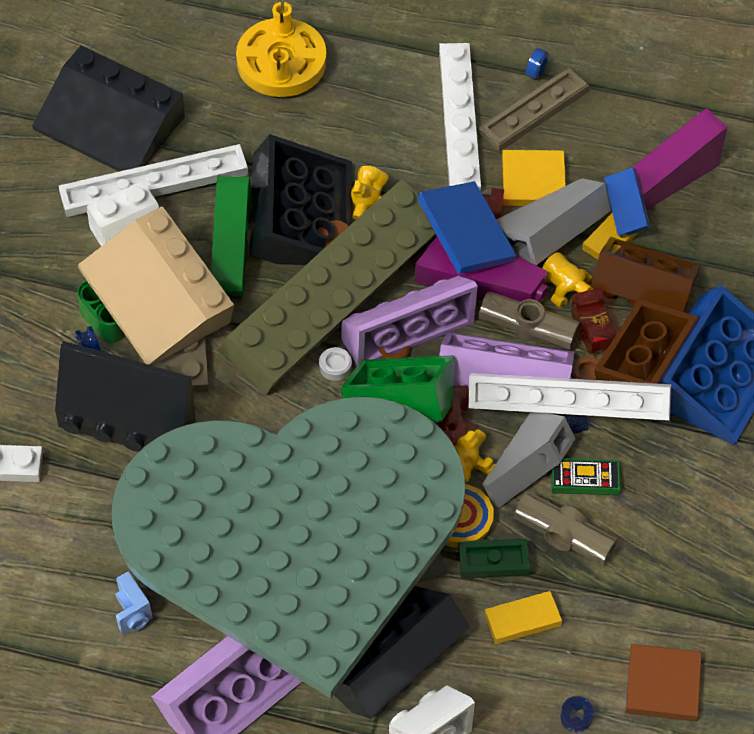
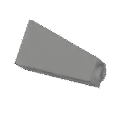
M581 178L496 220L515 254L537 265L609 213L611 207L605 183Z

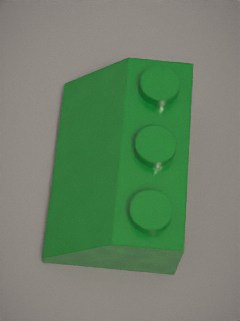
M455 356L362 360L341 387L342 397H370L394 401L420 412L434 423H438L444 419L452 407Z

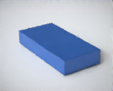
M632 167L604 177L618 236L624 238L650 229L651 226L637 170Z

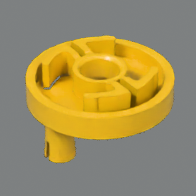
M278 2L272 8V19H267L253 25L241 36L236 49V60L239 75L253 90L268 96L288 97L303 93L320 81L326 69V45L322 36L312 26L300 20L291 19L292 7L290 4L284 2V11H282L281 2Z

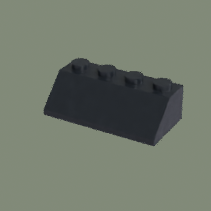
M414 586L335 692L334 696L352 713L371 719L382 713L389 701L398 693L407 690L411 686L412 680L423 670L433 666L437 657L448 647L455 645L461 639V635L470 627L450 594Z

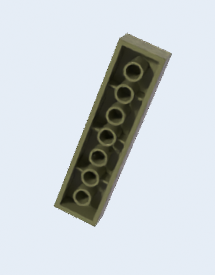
M403 179L397 182L226 337L220 351L265 396L342 325V320L356 313L437 237L417 200L419 194Z

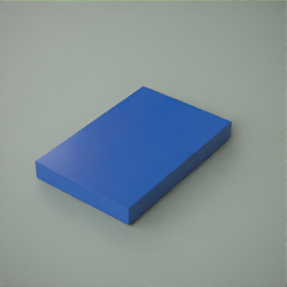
M475 181L420 192L417 200L458 274L514 261L516 254Z

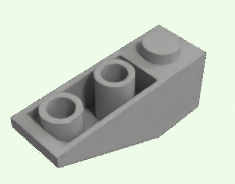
M530 412L482 484L495 507H501L562 461L576 439L565 416Z

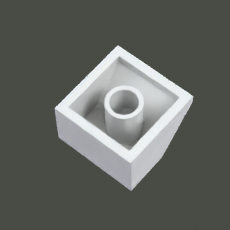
M141 181L86 205L89 227L99 244L103 246L133 221L158 209L159 206L144 181Z
M447 685L438 692L432 690L421 698L419 705L409 712L408 710H403L391 720L389 734H469L472 732L475 702L470 696Z

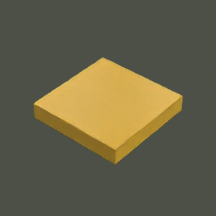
M502 150L503 206H525L565 187L564 151Z

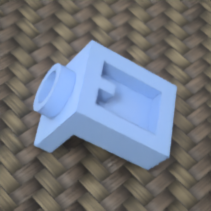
M129 572L116 578L119 592L115 593L124 609V611L116 615L119 630L123 635L129 631L134 632L142 629L153 618L149 601Z

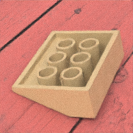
M163 206L133 221L78 264V269L145 364L152 366L231 322L234 308L233 302Z

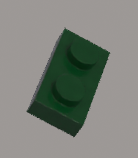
M527 538L464 541L458 544L461 579L530 575Z

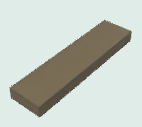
M568 67L481 125L478 134L496 151L500 152L586 94L589 90V85Z

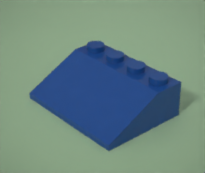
M719 285L701 295L689 314L698 316L699 321L660 384H671L670 413L734 444L754 412V313L726 288Z

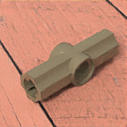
M491 291L486 293L479 311L480 319L512 329L517 337L522 340L532 341L538 338L569 350L575 342L580 326L578 321L544 310V306L536 300L527 299L520 302Z
M529 491L523 495L514 512V519L544 534L546 541L554 548L561 551L572 549L601 566L607 564L618 542V538L589 524L586 517L577 509L566 505L559 508Z

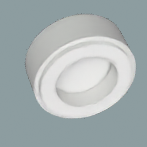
M333 347L321 354L319 370L326 379L332 381L343 380L351 372L352 359L346 350Z

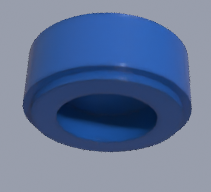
M540 48L535 49L527 65L526 76L537 80L543 75L549 59L547 51Z

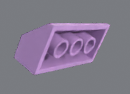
M456 276L448 280H440L433 286L423 290L411 291L397 300L383 302L376 306V308L363 313H354L347 319L342 320L341 339L356 366L365 359H380L382 354L379 351V347H384L385 352L390 355L401 352L405 346L414 347L442 336L446 332H452L474 323L478 286L473 280Z
M446 332L439 356H455L453 391H461L462 387L469 388V375L471 373L570 379L575 352Z
M227 636L151 697L168 724L177 734H238L302 681Z

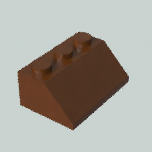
M610 237L600 251L590 286L597 289V293L606 297H615L617 295L628 299V303L634 306L639 299L685 312L701 264ZM614 244L621 246L615 254L611 253Z
M639 299L594 369L596 380L660 384L698 323V316Z

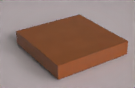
M631 644L625 713L696 722L699 707L702 652Z

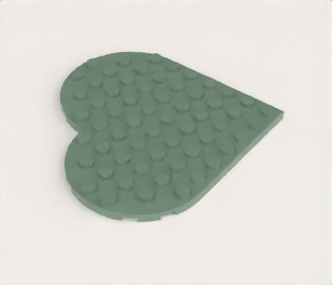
M343 398L329 401L304 411L286 424L277 435L263 428L235 421L198 422L176 428L161 435L145 446L123 471L112 501V527L116 545H118L126 565L142 583L317 691L332 698L454 533L464 505L465 477L460 457L450 439L433 421L420 412L400 403L380 398Z

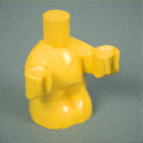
M362 166L359 168L358 180L355 181L351 191V197L355 205L353 219H358L381 198L382 188L389 179L388 174L373 166Z
M554 253L544 263L542 269L548 272L547 282L557 286L555 293L551 297V302L557 307L562 308L563 304H567L568 299L565 295L568 292L576 291L584 298L591 295L593 288L588 284H591L593 276L584 269H578L562 253Z
M478 429L468 431L465 436L458 439L457 444L454 446L463 466L465 484L468 483L473 468L488 475L496 465L493 464V459L487 457L483 460L480 457L479 447L486 439V435Z

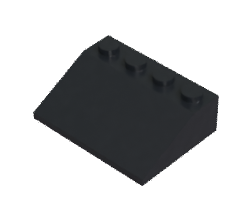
M80 45L62 67L32 127L33 130L120 172L146 166L184 119L183 93Z
M269 134L253 153L249 256L275 264L307 265L327 247L325 243L329 242L334 236L335 228L330 221H342L350 226L352 224V161ZM320 227L326 229L328 236L321 235L317 229Z
M62 342L55 404L58 427L72 434H86L93 436L100 442L108 443L111 441L124 445L132 451L139 452L161 435L176 428L196 423L191 376L69 342Z

